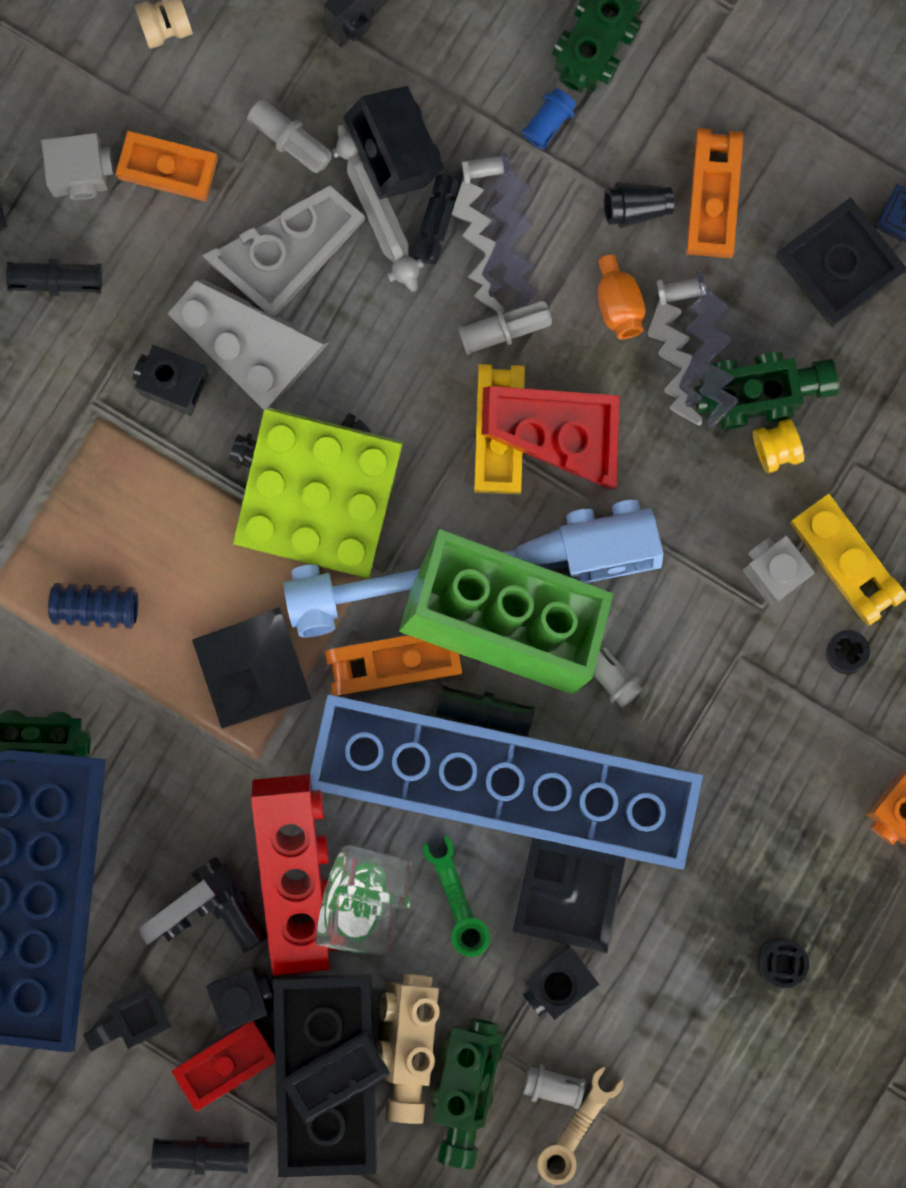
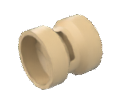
M162 0L156 3L145 1L134 5L149 49L163 45L165 39L173 36L181 39L193 35L181 0ZM163 9L166 11L171 28H166L161 13Z

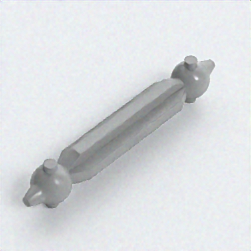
M342 124L338 126L339 139L337 140L336 148L332 149V153L335 158L340 156L347 160V175L382 253L393 262L392 271L387 273L390 282L396 280L404 284L411 292H415L418 290L417 277L419 269L423 268L424 265L421 259L415 261L413 258L408 257L409 243L388 198L379 200L348 128Z

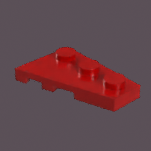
M498 386L483 387L481 435L606 489H617L618 395Z

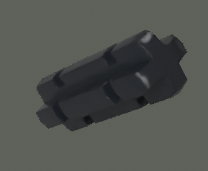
M438 174L436 176L432 189L434 197L429 199L420 229L422 238L417 239L414 249V259H421L422 263L434 265L438 262L442 246L439 243L444 241L454 208L452 201L456 200L460 188V180L447 174Z

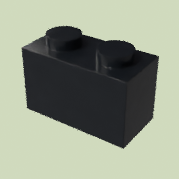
M408 86L362 96L343 116L379 200L425 188L444 170L440 152L429 135L422 119L421 109L414 101Z

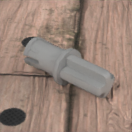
M266 98L259 100L249 112L247 122L274 141L279 152L287 151L313 173L323 171L332 158L331 151L304 131L301 121L295 120L293 122L271 105Z
M540 300L502 313L501 309L496 310L498 315L466 326H460L458 329L466 353L469 355L472 352L507 341L508 345H511V339L549 327L552 324V318L546 302Z

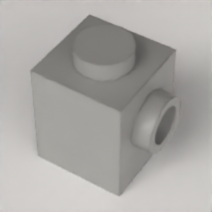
M97 133L41 140L46 185L53 197L69 195V198L73 200H87L96 197L99 191L108 190L107 175H114L111 148H103Z
M787 536L777 543L771 537H768L748 553L753 561L742 570L770 607L815 574L814 570Z

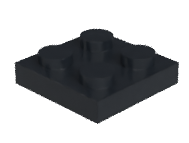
M851 197L776 254L777 259L831 328L906 272V266Z

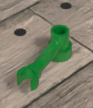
M445 835L444 839L448 851L444 857L434 858L431 856L426 843L423 845V853L426 860L435 866L442 888H444L443 891L446 893L447 901H449L448 904L452 910L456 923L451 936L454 948L462 956L469 958L478 957L487 950L490 944V933L482 921L473 917L452 860L454 855L453 843ZM476 931L479 933L480 942L477 946L470 948L463 944L462 939L466 932Z

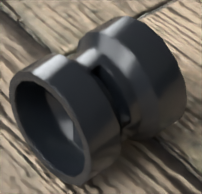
M782 938L771 939L758 950L756 968L766 982L780 988H793L806 978L809 970V958L805 950L798 943Z

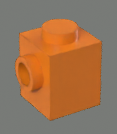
M906 770L900 771L866 813L874 821L871 829L890 845H894L896 841L906 844Z

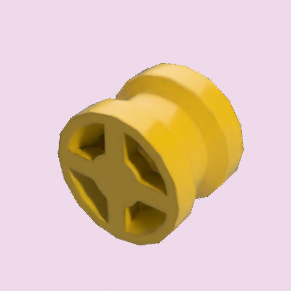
M790 418L781 420L777 427L769 430L764 427L753 430L756 452L767 474L777 471L781 464L787 462L793 465L804 462L801 440Z

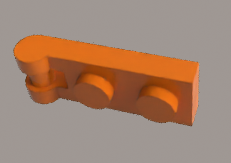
M697 127L686 247L687 255L730 259L734 255L743 131L729 130L728 135L713 134L710 128ZM710 152L726 153V163L709 161Z
M409 635L325 651L327 665H332L335 682L330 683L332 695L338 697L462 675L459 653ZM364 659L367 676L353 678L351 662Z

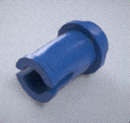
M554 88L551 94L547 92L544 94L543 100L545 102L526 128H523L521 131L530 143L542 150H545L548 142L566 118L572 119L575 115L573 109L576 106V102L558 88Z

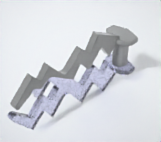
M506 152L500 153L499 156L469 161L461 159L463 181L451 216L471 223L462 237L485 254V258L468 276L469 279L482 285L473 297L496 313L498 309H501L502 313H504L505 309L492 296L493 293L502 289L504 285L488 275L498 263H501L510 269L502 281L522 292L512 310L525 306L534 298L539 290L521 277L534 268L535 265L515 254L512 246L533 226V223L516 212L514 208L532 191V188L510 169ZM503 174L504 178L492 190L505 196L489 213L510 227L495 242L480 235L492 220L470 207L485 191L472 184L470 179Z
M698 272L697 278L663 284V281L659 280L657 281L660 300L648 330V337L665 342L658 352L659 356L681 368L680 373L664 389L666 394L677 398L670 406V410L696 425L702 424V417L690 407L702 400V396L687 388L698 377L706 381L699 389L700 394L719 403L707 420L708 426L713 428L738 403L736 397L722 390L725 385L733 380V375L710 364V361L731 342L730 336L712 327L730 310V306L705 287L703 272ZM701 296L689 307L690 312L700 316L686 328V331L705 343L692 356L679 351L689 341V336L668 326L682 313L681 309L667 303Z

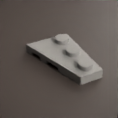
M330 185L282 211L281 215L256 229L254 227L240 234V238L220 249L215 248L202 256L212 268L259 310L276 317L365 221V216Z
M204 279L196 280L168 313L263 410L266 407L273 408L330 343L316 335L311 336L293 327L292 323L280 317H273L251 306L250 302Z

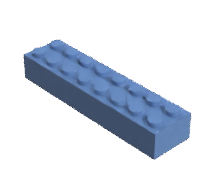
M327 694L310 771L312 790H321V792L681 870H684L703 779V775L329 694Z

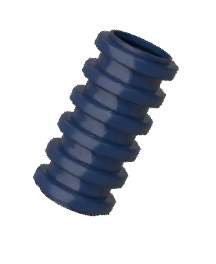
M54 583L48 600L49 619L53 625H59L61 620H65L66 624L71 626L76 621H80L82 626H89L90 622H95L96 627H103L105 623H109L111 628H117L119 624H124L126 629H132L136 624L138 616V593L135 587H128L126 591H121L120 586H113L112 590H107L105 585H99L96 590L92 589L90 584H85L82 589H79L74 583H70L68 588H63L62 583Z

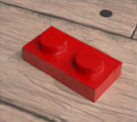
M253 1020L190 1058L171 1072L195 1112H198L275 1063V1052L256 1021Z

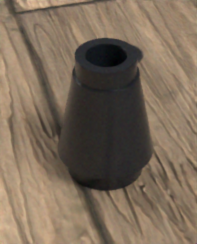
M616 182L615 187H607L604 191L603 204L606 221L609 225L618 224L619 228H624L664 215H671L674 212L672 188Z

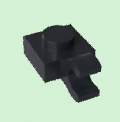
M151 984L108 1005L107 1007L113 1019L84 1033L83 1036L91 1052L120 1037L123 1038L127 1049H130L172 1028V1025Z

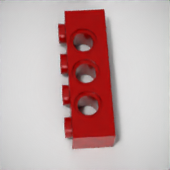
M310 774L253 779L251 802L272 976L330 970V952L338 951V936L333 931L331 924L327 923L326 908H328L329 897L332 891L331 879L322 880L321 864L329 863L326 835H317L316 819H324L321 790H312ZM286 824H295L301 827L303 831L298 835L288 836L283 834L279 828ZM291 869H301L308 875L303 879L293 880L288 878L285 873ZM298 913H304L312 917V920L300 924L292 921L290 917Z

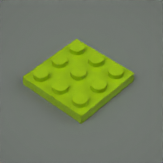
M266 407L261 421L233 544L369 579L403 441Z

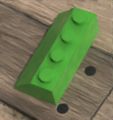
M438 529L411 588L399 632L573 695L593 679L613 593Z

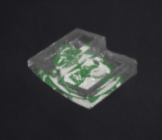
M351 845L343 846L335 860L324 891L317 926L316 945L377 958L393 957L395 909L409 908L411 861Z

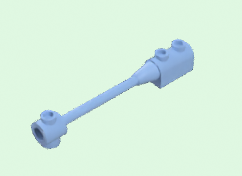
M638 500L618 502L612 506V516L595 519L592 509L573 511L566 515L567 525L559 526V529L516 546L514 550L503 552L546 569L566 568L568 577L584 583L659 569L662 567L663 550L652 508L640 509ZM303 565L294 568L291 571L293 580L283 582L292 628L297 627L300 637H317L328 634L335 630L334 619H339L337 604L411 590L420 569L332 586L330 573L320 574L319 566Z

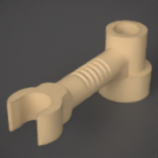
M605 1067L598 1068L592 1074L590 1079L591 1088L580 1105L579 1111H576V1115L573 1116L574 1118L571 1119V1123L566 1127V1131L562 1133L556 1144L542 1149L537 1157L536 1168L538 1174L550 1184L561 1185L568 1182L576 1172V1159L573 1152L578 1146L580 1139L583 1138L582 1136L585 1135V1131L588 1130L587 1128L593 1122L592 1120L596 1118L608 1099L617 1096L622 1090L623 1080L621 1079L615 1083L613 1089L609 1092H604L600 1089L598 1080L603 1074ZM552 1155H558L561 1158L562 1166L557 1172L551 1173L547 1169V1160Z

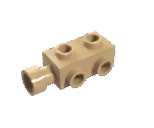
M404 974L403 982L387 981V991L382 993L379 1001V1018L383 1022L382 1041H378L376 1047L391 1072L383 1080L393 1083L392 1099H387L385 1119L388 1121L421 1124L424 1121L425 1103L421 1102L422 1085L429 1086L430 1073L435 1064L433 1055L435 1023L440 1013L437 1004L439 988L432 987V976ZM426 1003L429 1008V1013L427 1017L423 1019L424 1004ZM420 1052H422L424 1056V1062L422 1066L418 1068Z

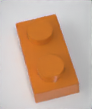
M127 131L115 175L119 180L207 202L218 156L217 153Z

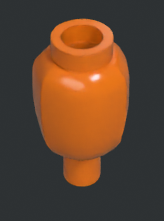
M615 255L603 256L598 260L603 277L597 287L598 304L603 320L609 329L616 332L618 339L625 340L636 337L644 331L642 322L646 315L641 291L635 279L629 273L620 271Z

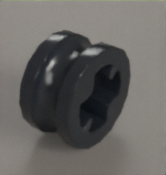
M852 630L841 631L834 635L826 650L827 661L831 668L838 673L846 675L854 674L861 670L870 655V647L866 638L859 632ZM846 640L849 646L858 645L861 654L857 653L855 656L858 662L849 664L846 658L838 660L835 651H839L841 646L837 643Z

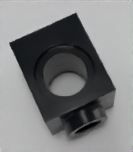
M567 944L523 979L530 989L522 995L539 1017L548 1012L556 1020L600 984ZM553 972H563L570 978V990L561 998H552L544 990L545 979Z

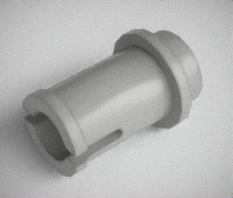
M607 647L599 651L593 676L612 696L609 701L612 704L617 702L621 708H624L643 691L638 684L640 679L638 676L632 678L613 657Z
M539 1064L538 1068L529 1066L522 1094L531 1096L530 1100L532 1102H536L540 1098L579 1109L586 1080L545 1070L544 1064Z

